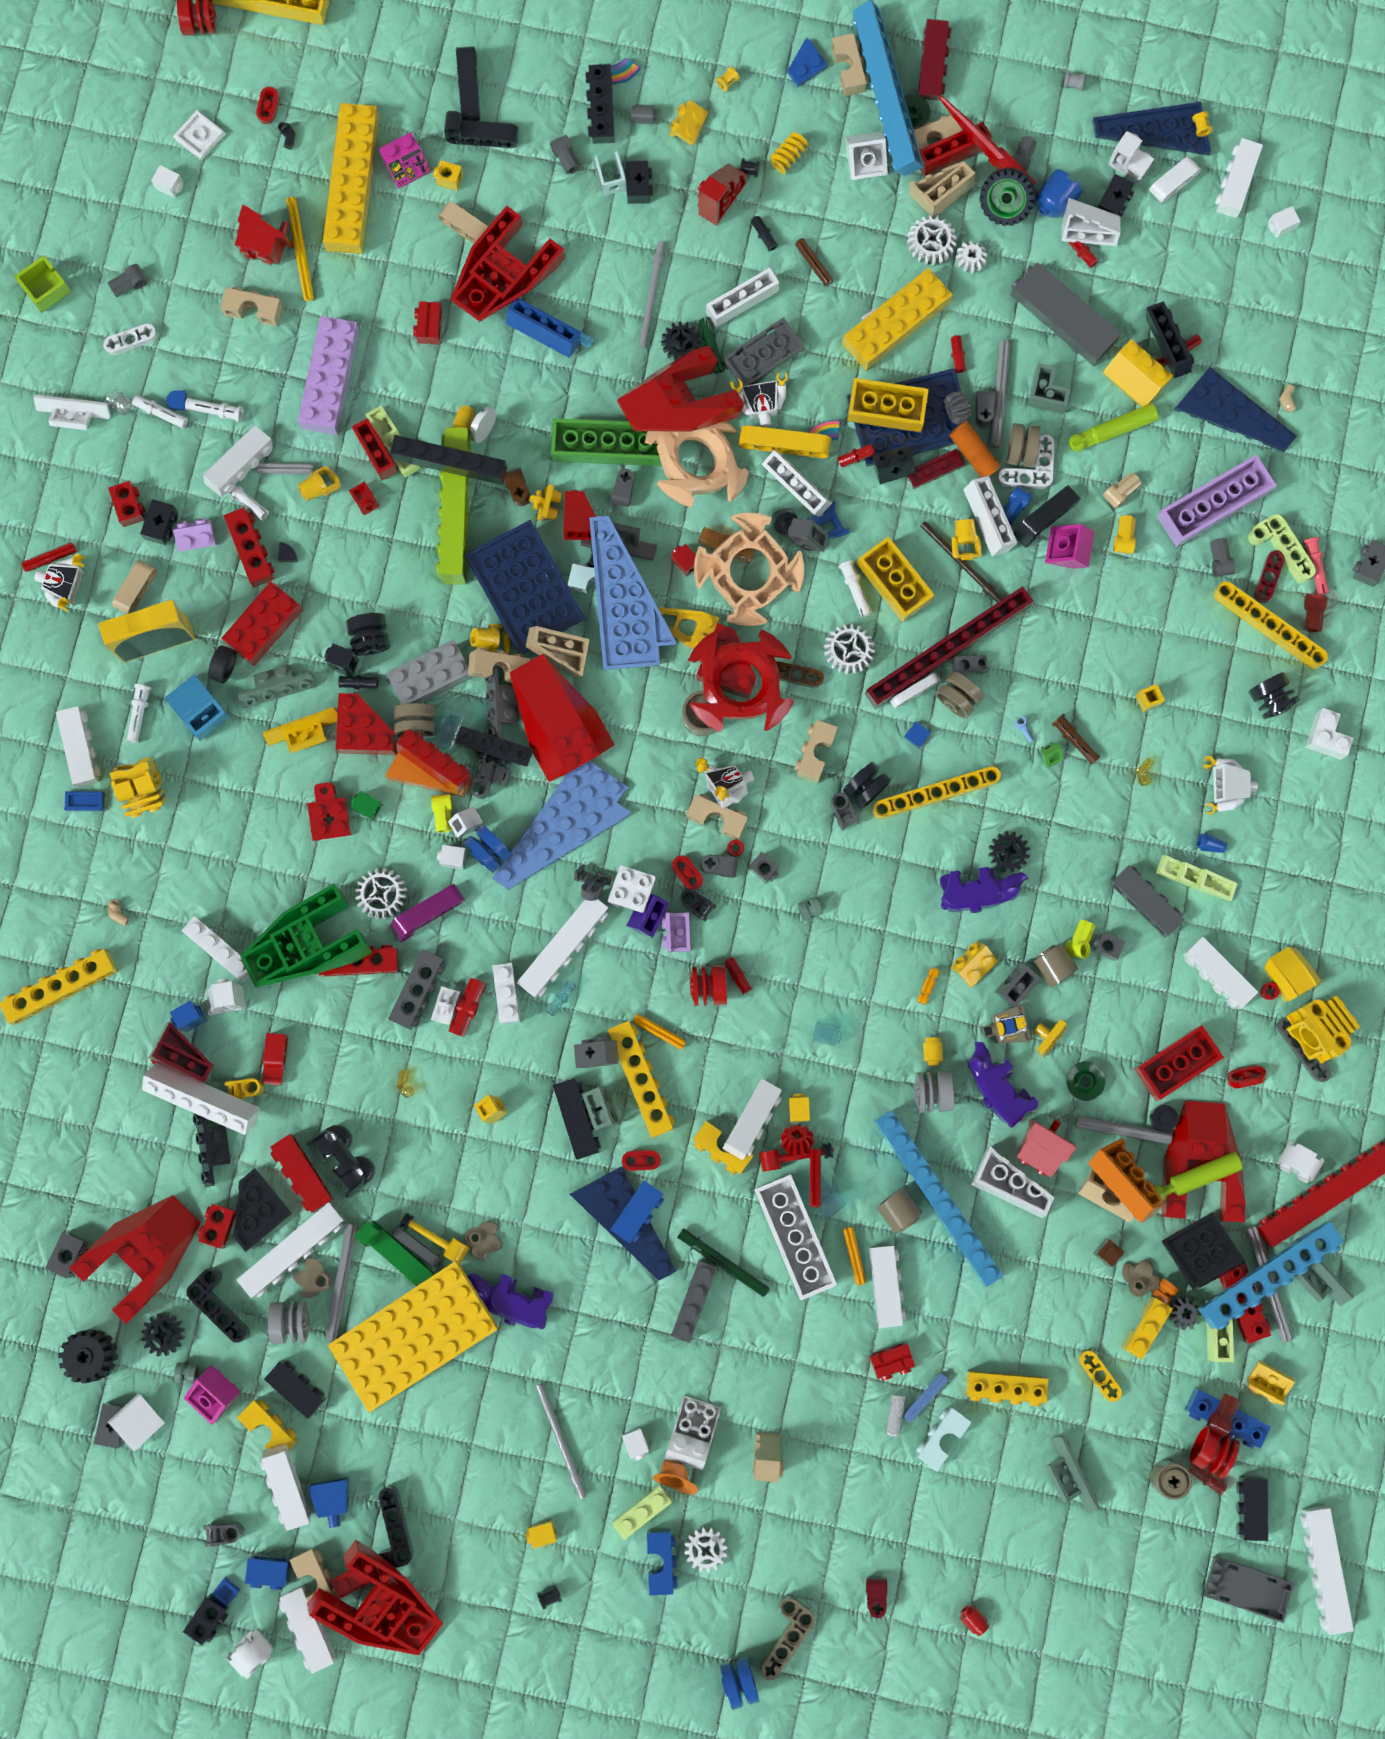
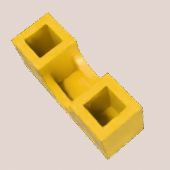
M705 1121L693 1138L695 1142L693 1146L701 1152L706 1150L711 1153L709 1157L718 1164L722 1161L727 1165L725 1169L733 1175L736 1173L741 1174L754 1155L751 1153L750 1157L746 1155L741 1160L729 1152L725 1153L719 1150L717 1139L722 1132Z
M1150 1297L1141 1313L1142 1318L1133 1331H1130L1121 1348L1143 1360L1173 1308L1157 1298Z
M257 1398L253 1400L237 1417L250 1432L259 1425H266L270 1428L272 1436L265 1445L267 1449L287 1444L290 1450L299 1441L296 1438L297 1434L291 1428L287 1429L282 1424V1418L276 1413L273 1415L268 1410L270 1408L269 1405L262 1399L259 1400Z

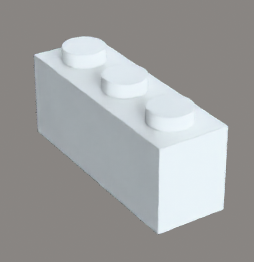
M512 963L492 965L499 1022L501 1025L519 1023L521 1020L514 965Z

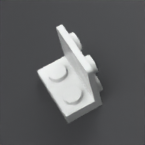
M620 865L608 902L618 908L622 906L644 913L656 877Z

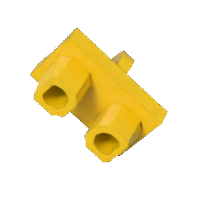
M548 484V487H544L543 494L542 491L537 490L536 496H530L529 501L534 503L533 509L538 510L539 508L536 520L556 519L558 509L549 506L550 502L558 504L562 493L555 490L554 485Z

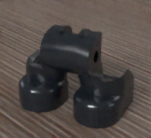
M332 1125L306 1143L308 1146L315 1143L321 1151L324 1161L334 1156L340 1163L332 1169V1172L349 1189L345 1194L346 1198L353 1196L374 1178V1163L364 1156L354 1157L350 1152L352 1135L346 1127Z

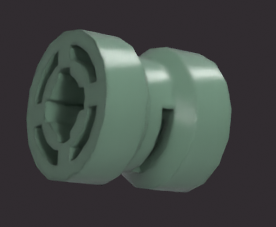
M816 896L810 898L808 902L798 903V908L804 921L809 920L813 915L819 916L823 914Z
M177 1362L174 1382L181 1383L187 1381L189 1384H194L198 1378V1364L185 1365V1363Z

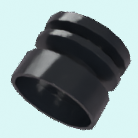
M365 613L346 620L347 633L353 637L349 640V644L352 646L350 649L356 656L378 654L391 647L388 633L383 632L387 629L384 614Z
M1284 672L1263 681L1248 691L1254 702L1264 701V704L1258 708L1259 711L1268 708L1269 711L1262 715L1264 720L1285 713L1300 701L1298 696L1291 699L1288 698L1295 693V690L1292 689L1285 692L1284 688L1290 682Z

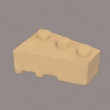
M962 161L942 169L940 173L927 175L925 179L917 182H910L909 195L934 219L975 186L976 173Z
M535 626L529 628L526 647L539 656L543 654L552 664L574 678L583 676L590 639Z
M756 1432L753 1462L754 1480L779 1482V1477H783L784 1471L783 1462L780 1460V1434Z

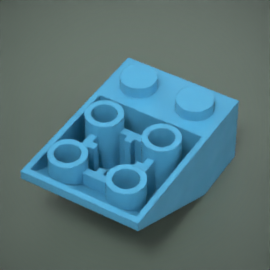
M195 674L165 697L177 715L200 741L230 718Z

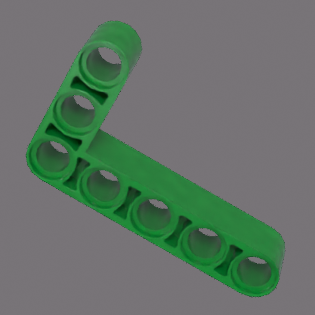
M373 1219L367 1220L354 1234V1237L366 1247L372 1246L415 1286L420 1285L435 1275L433 1271Z

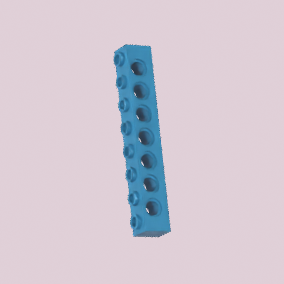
M1331 1221L1324 1222L1200 1306L1198 1310L1211 1329L1218 1328L1221 1330L1230 1324L1228 1321L1233 1317L1237 1319L1244 1315L1246 1308L1249 1306L1253 1308L1260 1304L1262 1297L1265 1295L1269 1297L1276 1293V1288L1281 1284L1286 1286L1293 1281V1276L1296 1274L1302 1275L1307 1272L1309 1265L1312 1263L1316 1265L1323 1261L1325 1254L1328 1252L1332 1254L1339 1250V1245L1344 1241ZM1318 1239L1322 1242L1321 1249L1316 1245ZM1302 1250H1304L1307 1254L1306 1260H1303L1301 1258L1300 1254ZM1286 1261H1289L1291 1264L1290 1271L1285 1268ZM1271 1271L1275 1274L1274 1282L1269 1279ZM1255 1282L1258 1283L1260 1287L1258 1293H1256L1253 1290V1284ZM1239 1293H1241L1244 1297V1301L1242 1304H1240L1237 1300V1295ZM1223 1304L1228 1307L1227 1314H1223L1221 1311Z

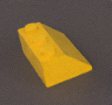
M1132 339L1118 352L1103 371L1106 377L1141 407L1150 404L1173 377L1169 371Z

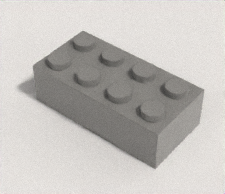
M454 639L386 673L401 704L423 703L473 678V676H468V665Z

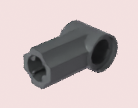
M564 135L551 141L550 146L556 158L558 157L566 174L577 172L580 164L573 152L569 137Z
M1022 136L1016 154L1014 153L1013 158L1026 172L1037 143L1030 136Z
M132 264L125 269L123 274L107 283L117 298L133 288L140 289L144 287L148 280L138 264Z
M1227 538L1212 540L1210 547L1213 557L1212 572L1214 577L1235 574V563L1233 558L1230 557Z

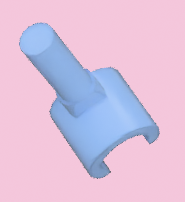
M1021 716L1023 724H1019L1015 719V727L1022 730L1028 742L1033 741L1026 728V718Z

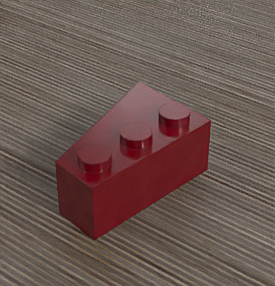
M170 1021L166 1023L149 1056L150 1059L202 1083H205L214 1066Z

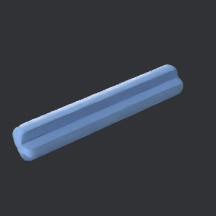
M940 1373L908 1408L903 1417L908 1422H912L945 1386L949 1379L943 1373Z

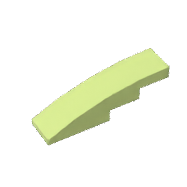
M379 406L365 415L390 454L394 435L400 436L383 407ZM393 460L404 478L421 469L417 465Z
M1162 855L1156 872L1173 881L1227 901H1232L1238 884L1207 869H1200L1167 855Z

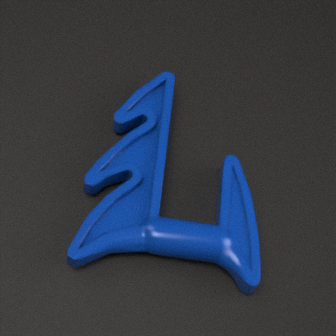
M835 501L825 510L822 517L814 515L812 519L819 526L832 521L835 529L827 532L829 534L828 539L850 533V529H845L837 517Z

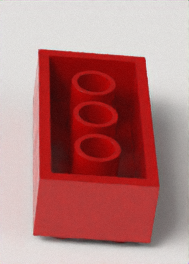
M270 581L221 639L255 667L303 609L299 603Z
M1200 1025L1133 1069L1153 1099L1159 1101L1222 1060L1224 1056L1203 1025Z

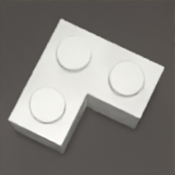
M1126 131L1115 147L1108 165L1139 184L1150 169L1154 158L1149 153L1139 149L1142 140L1136 134Z
M1324 708L1316 712L1305 748L1340 760L1347 757L1353 738L1335 732L1341 714Z

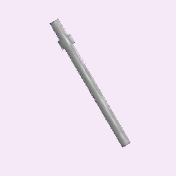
M658 241L656 254H654L652 261L654 266L638 346L642 349L646 348L660 268L664 262L665 242Z
M541 1383L535 1387L568 1468L570 1482L575 1486L579 1499L587 1496L581 1482L583 1479L581 1474L577 1472L544 1385Z

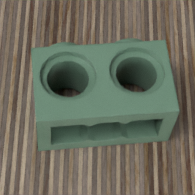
M597 1087L582 1094L595 1131L606 1130L620 1124L608 1087Z

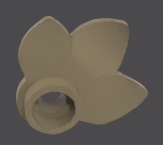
M483 1222L478 1228H470L466 1231L464 1240L471 1247L472 1255L475 1258L485 1261L487 1252H496L502 1248L501 1241L494 1235L498 1229V1224ZM473 1234H477L478 1239L476 1241H472L471 1239Z
M312 1258L305 1259L306 1269L293 1275L295 1282L304 1287L301 1293V1297L313 1298L320 1291L327 1290L332 1284L331 1275L324 1271L322 1264L318 1260ZM320 1277L325 1278V1284L319 1283Z
M1142 1260L1136 1267L1128 1262L1124 1263L1122 1275L1128 1283V1289L1132 1295L1142 1297L1147 1291L1155 1290L1160 1284L1161 1278L1157 1275H1152L1153 1268L1149 1260ZM1136 1283H1139L1142 1289H1137Z

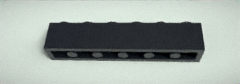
M394 435L390 450L392 459L395 461L499 485L504 484L508 468L506 460Z

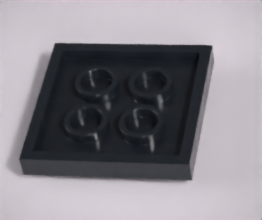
M1213 1213L1162 1240V1245L1193 1291L1200 1289L1245 1263V1259Z

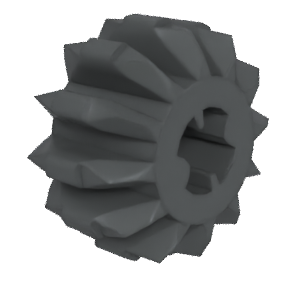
M958 391L947 395L944 401L945 408L952 423L962 424L970 420L972 408L965 393Z
M1185 1296L1183 1300L1177 1297L1178 1304L1170 1303L1174 1310L1170 1312L1173 1316L1169 1320L1175 1321L1174 1326L1177 1328L1181 1325L1182 1330H1186L1187 1326L1190 1329H1194L1193 1322L1199 1325L1200 1321L1196 1318L1202 1317L1201 1313H1197L1200 1305L1195 1306L1196 1300L1192 1299L1190 1301L1188 1296ZM1183 1309L1189 1311V1313L1186 1314L1187 1318L1182 1316V1314L1184 1313Z

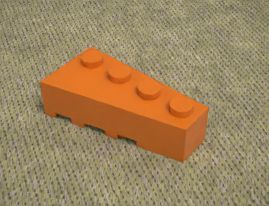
M399 752L385 775L388 781L440 791L459 797H465L473 782L470 777V782L457 795Z
M1121 1138L1099 1149L1088 1164L1119 1198L1120 1202L1142 1223L1151 1218L1164 1202L1152 1183L1145 1180V1172L1141 1167L1138 1168L1133 1161L1134 1155L1131 1151L1128 1152L1124 1147L1126 1143Z

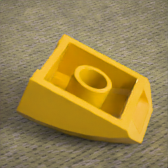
M1285 948L1270 957L1264 967L1271 981L1278 985L1279 993L1285 1002L1293 1000L1322 982L1297 948Z

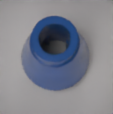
M1201 833L1197 839L1196 847L1201 851L1224 853L1227 843L1208 833Z

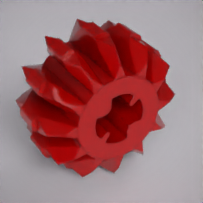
M800 1123L798 1126L791 1124L790 1128H785L784 1133L781 1135L782 1148L786 1150L787 1154L793 1153L795 1157L797 1154L804 1156L805 1152H810L811 1147L814 1145L812 1131L807 1126L801 1127Z

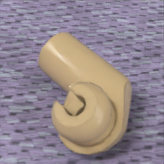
M1287 384L1279 401L1283 409L1291 413L1296 409V405L1291 397L1295 387Z
M110 900L107 907L109 917L126 926L130 918L121 913L118 900Z

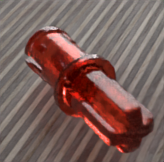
M1193 1464L1190 1466L1189 1472L1202 1481V1485H1207L1220 1496L1225 1492L1227 1485L1213 1476L1214 1474H1210L1207 1470Z

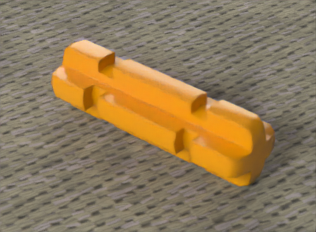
M930 968L929 976L925 979L917 1002L923 1005L927 1004L928 996L931 995L936 983L935 979L940 974L938 969Z

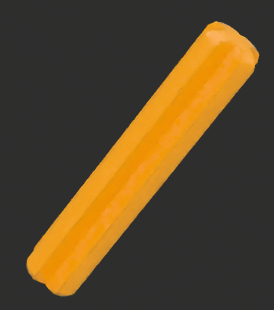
M637 1014L633 1019L636 1025L680 1050L686 1044V1041L640 1014Z
M845 1228L843 1233L856 1285L866 1284L854 1228Z

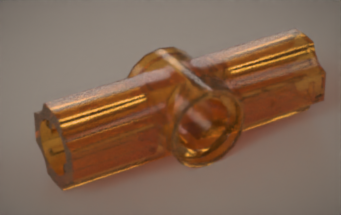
M704 527L698 543L715 550L730 535H723ZM743 549L733 558L750 564L756 549Z

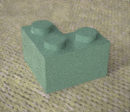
M1037 364L1027 406L1064 414L1071 389L1053 385L1056 367Z

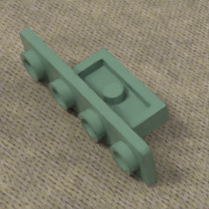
M288 664L253 675L256 688L238 693V697L243 708H248L315 688L316 683L311 672L293 677L292 668Z
M1298 1238V1239L1294 1240L1293 1242L1289 1243V1244L1287 1245V1247L1290 1246L1291 1244H1293L1294 1242H1296L1297 1240H1299L1300 1238ZM1302 1250L1300 1254L1301 1258L1303 1260H1306L1307 1254L1304 1250ZM1322 1261L1316 1265L1312 1263L1308 1266L1309 1270L1307 1272L1294 1276L1317 1302L1324 1300L1327 1294L1340 1306L1354 1298L1352 1293Z
M1064 1435L1053 1437L1051 1442L1059 1458L1045 1467L1063 1503H1067L1079 1496L1087 1512L1099 1510L1098 1500L1093 1494L1088 1479L1084 1476L1068 1440Z

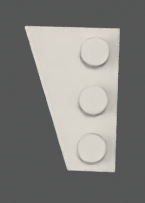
M1068 198L1061 225L1062 241H1080L1081 243L1117 246L1121 233L1120 216Z
M229 979L217 980V984H212L205 992L208 1016L246 1009L243 986L237 984V982L229 981Z

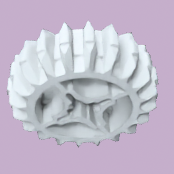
M930 215L927 220L923 216L921 222L917 220L915 221V226L912 225L910 227L911 232H908L907 235L909 238L907 240L908 250L913 252V258L918 256V262H921L923 259L925 260V265L930 261L934 266L936 261L941 264L943 259L947 261L949 255L953 254V249L956 248L955 241L957 236L954 235L955 229H950L951 223L945 224V218L940 221L939 216L932 219ZM919 234L922 235L923 243L921 245L919 244L917 239V236ZM942 236L946 239L945 247L941 245L942 242L940 240Z
M843 624V630L836 627V633L831 631L830 636L832 638L827 637L826 642L828 644L824 645V649L828 650L824 652V656L829 657L827 663L834 662L831 668L834 669L838 666V673L845 669V675H848L849 670H852L853 675L856 674V668L862 672L863 666H869L868 661L873 660L871 655L875 653V650L871 649L875 645L874 642H869L872 636L865 637L867 630L861 633V626H858L857 630L853 629L854 624L850 625V629H847L846 624ZM844 636H852L849 641H837ZM857 639H859L862 642L865 652H862L861 649L857 647ZM853 642L852 650L846 656L848 646ZM834 646L842 652V660L835 654ZM851 657L861 658L857 662L847 663Z
M376 868L375 875L372 871H368L369 878L365 875L362 876L365 880L364 883L358 881L357 884L362 888L355 889V892L361 893V895H357L355 899L362 900L357 905L358 907L365 906L362 909L364 914L369 911L368 916L372 918L375 914V919L377 920L380 919L382 914L383 919L386 920L387 913L394 917L393 910L400 913L401 910L398 908V905L405 906L401 899H407V896L402 894L407 892V888H401L405 882L403 880L399 881L401 876L399 874L394 876L393 870L387 875L386 868H383L382 874ZM387 879L394 884L384 887L379 884L378 880ZM372 884L374 891L366 898L367 889ZM379 889H381L384 892L383 895L385 901L380 896H378ZM396 890V898L390 905L389 896ZM381 901L385 908L376 909L371 907L369 903Z

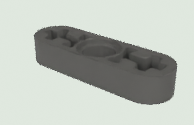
M396 1226L391 1233L437 1268L443 1260L401 1227Z

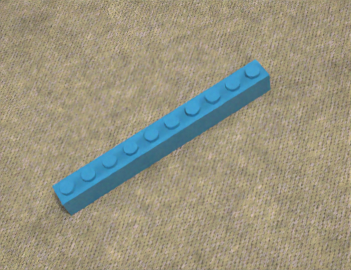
M870 0L852 10L854 15L853 23L859 33L857 38L862 44L863 50L861 52L867 63L866 71L871 77L870 86L875 92L876 97L874 100L880 111V121L884 125L883 133L888 140V151L893 158V169L905 177L922 168L923 163L880 7Z
M889 1111L874 1121L982 1284L988 1287L1003 1276L893 1111Z

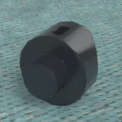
M792 508L778 510L771 516V521L776 531L782 535H788L789 526L793 518L798 519Z
M1159 1105L1150 1112L1149 1122L1156 1130L1169 1131L1177 1125L1178 1114L1171 1106Z

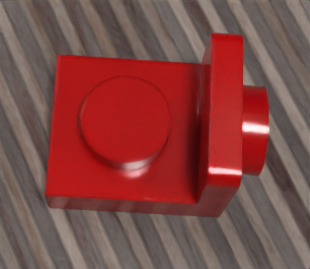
M365 481L348 490L363 515L379 507Z

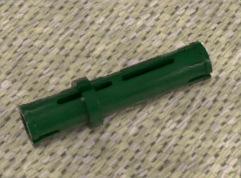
M705 317V321L704 318H701L699 323L703 333L702 339L705 341L706 346H710L718 359L713 373L718 374V368L720 373L725 371L715 339L717 337L716 332L713 331L710 317Z

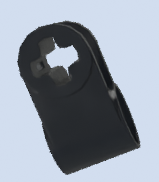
M685 889L680 895V903L704 922L707 921V916L712 909L717 907L713 902L692 889ZM690 893L693 895L694 901L686 903L683 896Z

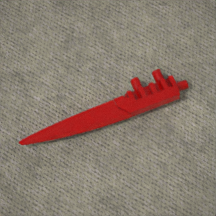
M939 96L940 101L954 120L989 158L988 161L993 166L997 167L998 170L1008 167L1010 169L1017 168L1018 171L1022 170L1025 175H1028L1034 185L1037 183L1005 149L998 147L960 110L943 96Z

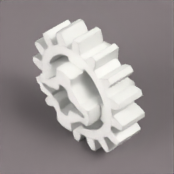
M702 1527V1532L700 1533L695 1529V1536L689 1534L688 1538L691 1541L685 1542V1546L689 1547V1549L684 1550V1554L690 1555L687 1558V1562L693 1561L692 1568L699 1566V1572L706 1568L707 1573H709L710 1567L717 1570V1563L723 1565L724 1562L721 1558L727 1557V1553L723 1552V1550L728 1549L727 1545H722L725 1538H719V1531L714 1534L712 1527H710L709 1531ZM709 1536V1539L701 1540L700 1537ZM716 1542L719 1545V1554L714 1550ZM693 1545L698 1549L696 1557L693 1555ZM701 1546H710L709 1550L711 1553L705 1552L703 1554ZM711 1559L712 1562L703 1563V1560Z

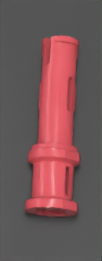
M1319 537L1304 540L1303 545L1306 546L1307 555L1316 569L1314 580L1317 595L1319 596L1323 593L1328 594L1330 591L1321 559L1323 558V552L1320 551L1318 543L1320 539Z

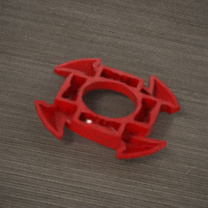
M762 629L758 634L759 642L729 643L717 648L718 631H714L704 637L693 649L687 660L692 663L697 661L702 663L703 694L707 703H690V707L696 716L708 727L721 733L724 727L722 720L754 719L761 717L765 713L764 731H768L779 724L788 714L794 703L789 697L786 699L780 697L779 669L774 657L788 660L792 658L784 644L774 635ZM733 662H747L759 671L762 686L759 693L753 699L743 702L735 701L728 698L722 691L719 681L720 674L726 666Z

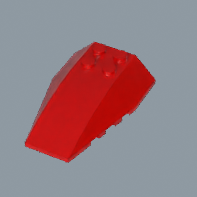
M543 654L509 672L529 747L533 749V755L548 782L569 773L615 745L597 711Z

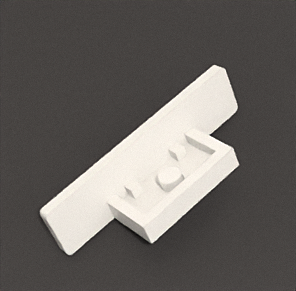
M34 395L33 398L37 411L51 412L49 424L54 427L87 430L92 417L110 419L111 416L108 403Z

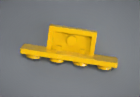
M335 707L325 709L264 731L263 736L269 746L286 740L288 749L292 754L327 741L323 727L337 722V711Z

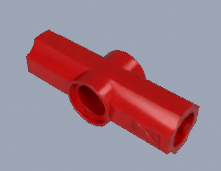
M470 977L464 994L456 1005V1013L449 1027V1032L464 1038L471 1019H474L477 1013L478 1002L486 983Z

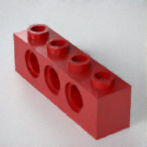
M245 507L223 515L252 587L255 588L275 580L273 577V573H275L271 562L268 563L266 556H269L265 546H261L259 542L262 539L259 530L253 527L252 523L255 520L251 511L247 512ZM248 527L247 532L240 533L241 528ZM249 544H255L252 550H246ZM255 561H262L260 566L253 567Z
M381 945L380 949H374V946H369L372 953L363 958L361 965L351 963L321 972L319 976L399 973L398 949L393 948V945ZM378 954L382 955V962L374 964L373 958Z

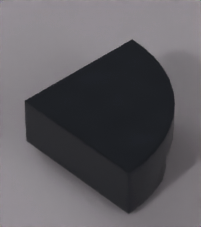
M279 542L278 561L298 563V557L294 549L286 543Z

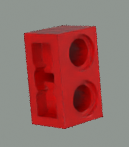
M129 480L108 487L119 523L123 527L145 521L143 514L146 511L143 503H139L138 497L140 492L137 486H133ZM129 492L128 497L122 498L123 493ZM130 509H135L132 515H127Z
M216 1203L211 1204V1207L208 1206L204 1215L206 1218L205 1224L201 1225L198 1231L199 1242L224 1249L235 1220L236 1210ZM219 1210L224 1214V1218L220 1222L215 1217ZM212 1229L217 1232L215 1240L209 1238V1232Z

